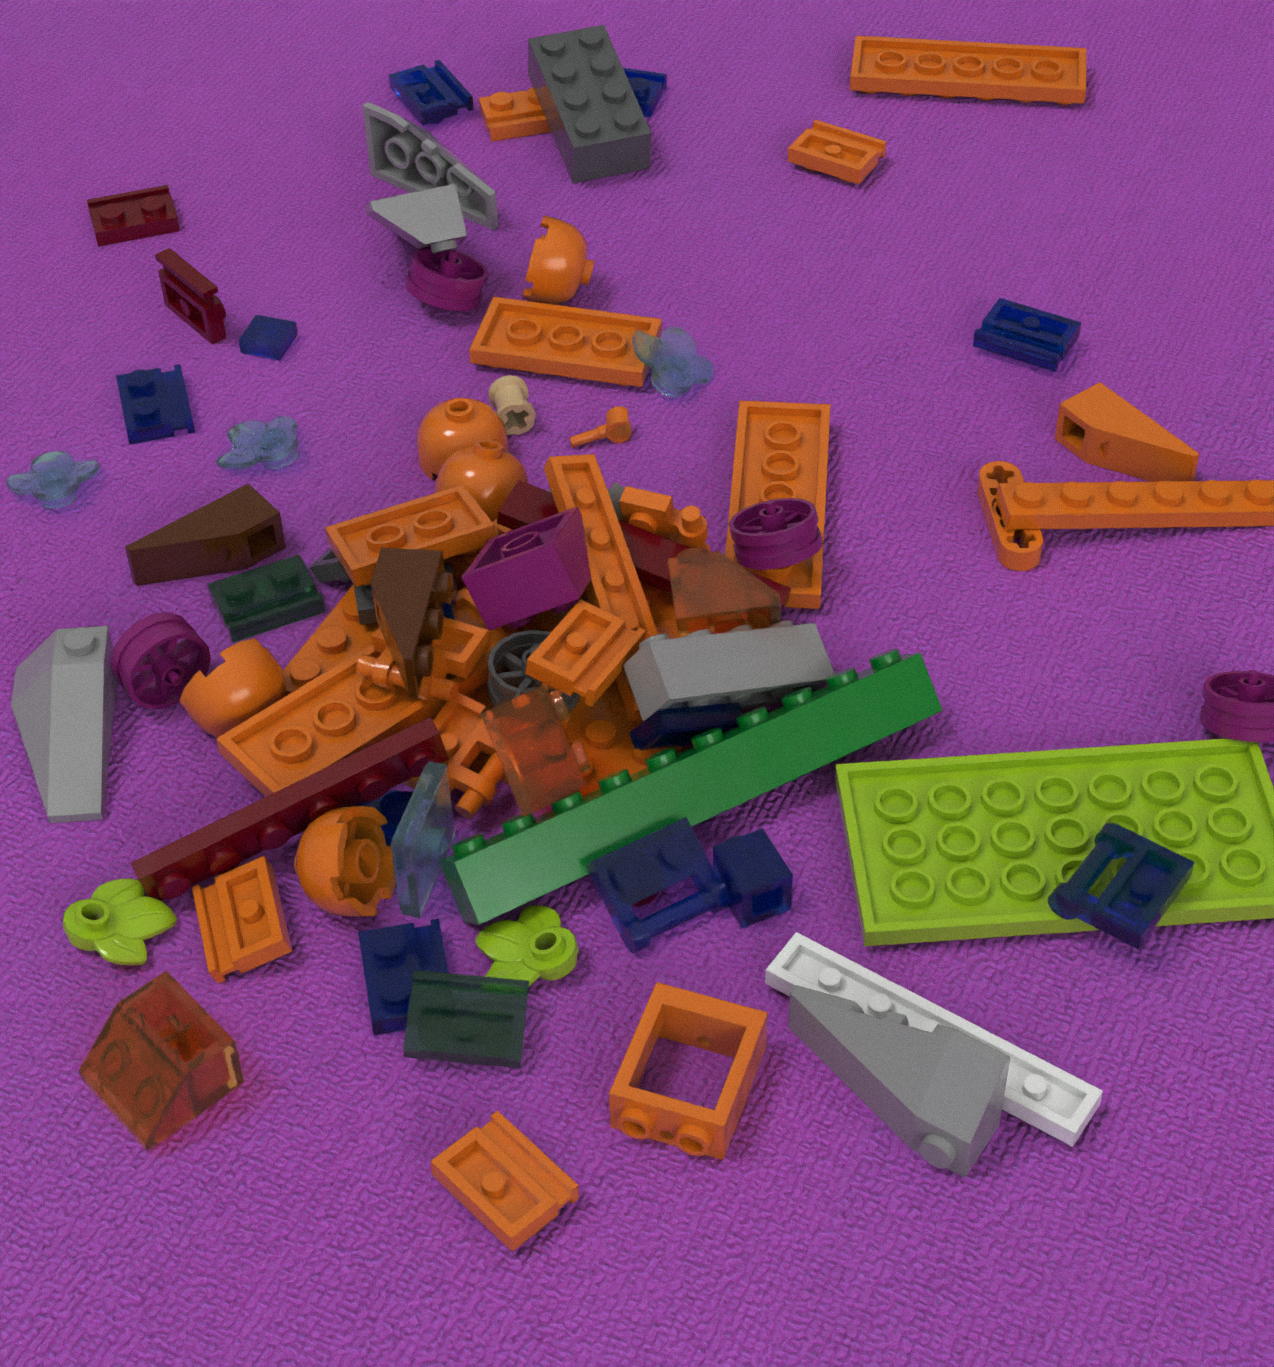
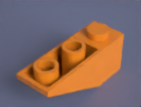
M1101 382L1059 403L1054 439L1084 462L1151 482L1195 480L1200 454Z

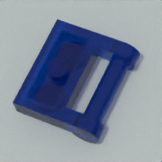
M687 817L604 855L586 866L624 944L634 954L649 947L651 939L708 911L716 914L731 905L729 892L724 883L714 873ZM690 877L692 878L698 892L642 919L635 915L631 907L632 905Z
M1107 823L1096 834L1094 848L1067 883L1058 884L1049 895L1048 904L1051 910L1061 918L1067 920L1078 918L1139 949L1190 879L1195 862L1118 824ZM1121 857L1127 859L1099 898L1088 893L1113 859Z

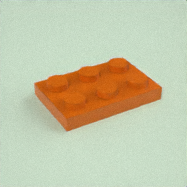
M463 484L325 527L328 544L355 587L371 585L370 582L381 548L442 551L444 560L456 555L477 553L490 538L496 536L495 525Z

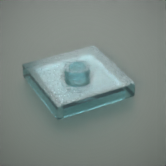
M429 761L425 765L391 841L399 904L403 915L421 918L441 871L439 861L447 857L455 838L446 764Z

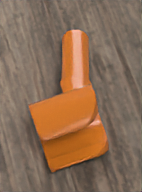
M622 406L613 407L606 413V424L569 437L572 448L607 437L614 443L626 442L632 433L631 422H628L627 408Z

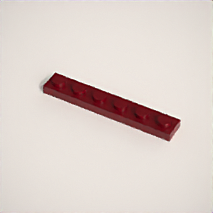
M431 717L416 723L131 862L137 879L149 897L160 901L179 897L187 892L191 886L215 874H223L235 869L240 862L264 850L281 847L291 837L305 831L311 822L330 810L353 807L364 801L376 800L385 795L389 789L413 777H422L431 773L439 764L449 760L440 733Z

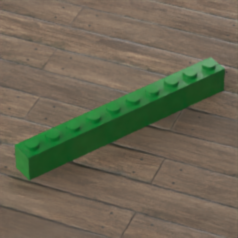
M898 648L879 653L869 658L870 668L856 673L853 667L832 674L825 678L827 687L812 693L811 687L792 692L781 698L783 707L770 713L767 712L766 707L747 712L736 718L738 727L722 733L720 727L700 733L690 739L693 747L676 754L675 749L670 748L653 754L644 759L647 768L630 775L628 769H623L606 775L597 780L600 789L582 796L580 790H576L559 796L549 802L552 810L535 818L532 812L512 817L501 823L504 832L485 840L483 834H477L453 844L451 847L454 854L440 860L439 863L463 922L480 925L943 711L921 653L900 655Z

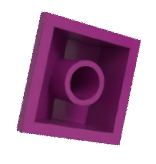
M577 506L490 538L463 574L462 579L489 631L507 625L508 629L522 627L531 622L538 613L549 609L555 614L573 608L581 599L582 593L591 580L582 515Z

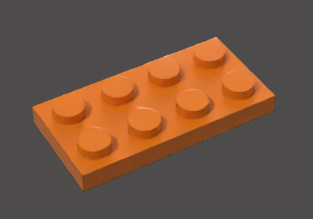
M493 297L469 349L470 363L490 366L492 368H507L529 371L536 374H550L572 377L579 380L587 379L616 383L622 386L642 387L662 335V319Z

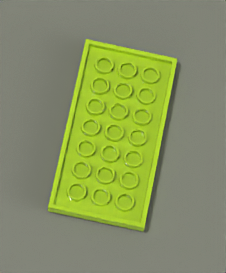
M1226 738L836 764L835 782L864 946L1274 918V787L1258 742Z

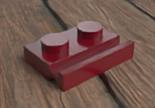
M168 185L87 200L98 247L180 231L178 217Z
M171 248L155 254L156 260L163 265V268L158 270L165 306L212 345L227 338L223 320L226 318V311L221 300L216 295H213L218 292V287Z

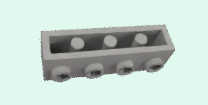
M789 620L775 623L768 628L753 630L751 625H742L726 633L712 634L711 630L703 629L685 637L670 639L668 634H658L642 641L639 644V650L623 664L643 722L783 704L781 698L797 690L811 687L812 693L825 688L827 686L825 678L835 674L816 624L793 625L792 621Z

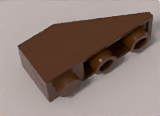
M249 483L125 546L132 580L137 586L244 570L286 548L280 512Z
M381 548L370 582L376 619L409 697L418 698L423 676L430 677L432 674L434 663L432 643L434 639L440 640L442 637L444 626L442 607L443 604L451 603L453 575L452 573L445 572L442 551Z

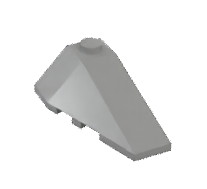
M367 102L362 105L370 175L409 193L455 184L463 217L491 230H495L498 227L496 192L430 132L372 103Z
M455 184L373 200L365 206L369 217L418 249L431 246L432 254L457 249L456 241L467 236Z
M108 626L56 629L15 671L11 707L49 823L103 820L117 680L114 678L110 666L113 644Z
M795 985L790 992L788 1028L913 1151L921 1154L929 1164L940 1169H949L965 1178L999 1127L1010 1056L954 1028L937 1024L932 1032L908 1026L909 1022L906 1015L889 1011L883 1019L865 1014L855 1001Z

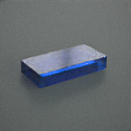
M739 702L659 709L630 731L629 734L634 748L639 749V751L692 745L690 740L692 737L705 731L720 727L722 733L736 728L739 726L736 718L743 715Z

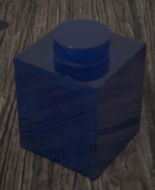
M763 828L743 836L731 837L724 843L713 846V883L741 928L791 910L793 874Z

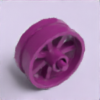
M431 247L417 249L412 255L411 271L407 275L406 289L415 298L434 307L451 311H470L476 309L481 304L482 288L486 285L488 272L481 262L464 253L450 250L432 254Z
M773 499L754 504L735 514L728 524L731 537L735 542L733 547L737 563L750 569H778L795 565L816 554L823 542L821 532L817 526L818 516L814 504L805 499Z
M166 612L152 614L137 621L127 629L113 648L110 666L114 678L124 687L130 698L140 707L154 710L170 707L180 702L184 688L199 670L206 677L211 656L209 646L182 616ZM186 638L183 641L177 643L178 639ZM136 672H140V673L134 678L135 673H136Z
M1256 670L1218 673L1206 679L1202 695L1205 702L1201 707L1200 715L1203 727L1214 734L1246 742L1274 741V675L1259 673Z

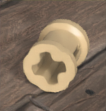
M512 375L503 376L495 380L488 390V398L491 405L497 409L499 417L503 420L507 435H521L534 426L536 412L532 404L527 402L529 396L527 384L520 377Z

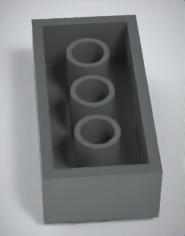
M605 26L587 27L529 38L528 76L572 183L649 169L651 131Z

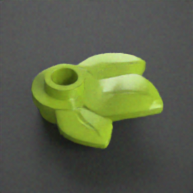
M122 878L108 881L98 886L90 899H82L68 906L63 916V929L70 943L81 950H97L104 960L118 965H144L147 961V950L144 940L164 933L174 927L177 917L162 901L144 896L145 890L138 880Z
M543 905L525 907L518 921L502 920L493 922L475 937L479 950L490 960L494 961L481 981L480 988L483 992L493 994L515 993L527 989L539 977L549 981L565 977L574 969L577 963L579 947L574 934L562 927L561 918L555 910Z

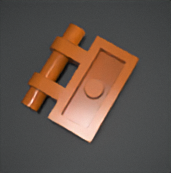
M629 486L625 487L619 500L622 520L624 522L711 556L710 546L705 542L708 537L707 522L701 515L698 507L690 505L683 508V510L675 509L672 496Z
M444 617L442 637L440 640L434 639L432 643L434 650L432 674L430 677L423 676L418 698L430 702L436 698L453 702L457 697L459 685L455 681L445 679V676L449 673L467 679L490 646L488 629ZM379 627L373 634L372 639L374 651L381 653L378 658L365 654L361 655L356 665V672L359 675L372 678L373 684L387 689H391L394 686L405 688Z
M458 692L453 702L447 701L433 720L440 733L449 760L439 764L431 773L422 777H413L403 782V784L442 804L452 790L457 788L463 791L464 794L455 806L456 811L467 819H473L481 806H488L498 793L496 785L508 769H515L524 757L522 749L531 738V734L525 727L519 724H514L505 737L496 733L495 731L502 723L499 713ZM483 751L491 755V757L479 774L468 768L479 753Z

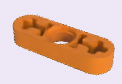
M993 461L982 466L979 471L977 494L997 558L1003 566L1011 570L1027 571L1033 569L1041 560L1043 546L1041 530H1006L1002 517L998 515L1000 510L996 500L999 483L1024 482L1022 473L1018 467L1009 462ZM1020 537L1019 543L1021 548H1019L1017 543H1013L1014 538Z

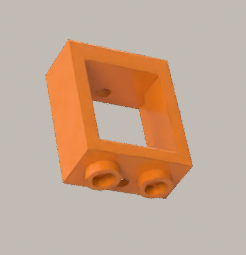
M656 982L609 1092L610 1127L618 1129L635 1139L643 1140L649 1138L677 1146L683 1152L693 1156L708 1155L724 1160L767 1047L768 1012ZM658 1037L734 1058L715 1110L637 1088Z

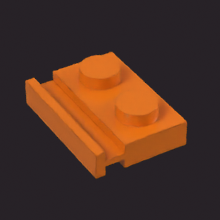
M533 87L529 90L511 93L496 92L491 96L478 98L479 112L487 132L490 133L491 142L551 132Z
M815 119L813 127L811 129L807 128L788 147V162L803 166L811 171H819L838 177L845 182L860 184L876 167L878 158L886 156L887 141Z
M580 599L529 656L525 674L569 696H572L574 693L586 697L585 703L593 706L623 671V664L639 650V644L645 640L646 630L640 627L637 631L625 627V620Z
M265 856L214 877L215 883L202 888L198 884L192 887L208 972L218 984L226 981V974L236 970L242 974L292 952L274 869Z
M498 1110L491 1115L490 1122L482 1128L476 1126L430 1161L432 1175L511 1252L556 1218L558 1210L568 1202L573 1204L579 1199V1185Z

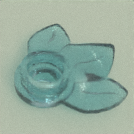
M669 326L662 332L660 338L636 330L633 334L632 343L636 356L644 364L652 368V384L662 394L678 397L683 392L690 390L693 384H706L713 377V363L702 356L696 355V343L693 337L684 329L677 326Z
M278 416L267 424L259 420L240 422L232 426L227 432L233 447L221 455L215 462L217 466L226 469H245L259 462H263L264 467L267 469L285 467L298 457L297 447L299 441L295 434L298 424L295 419L288 416Z
M50 451L37 456L31 462V470L25 473L10 475L6 479L8 489L15 495H33L44 508H60L71 504L77 499L76 490L79 484L94 478L98 474L100 467L98 461L94 459L74 462L72 456L67 452Z

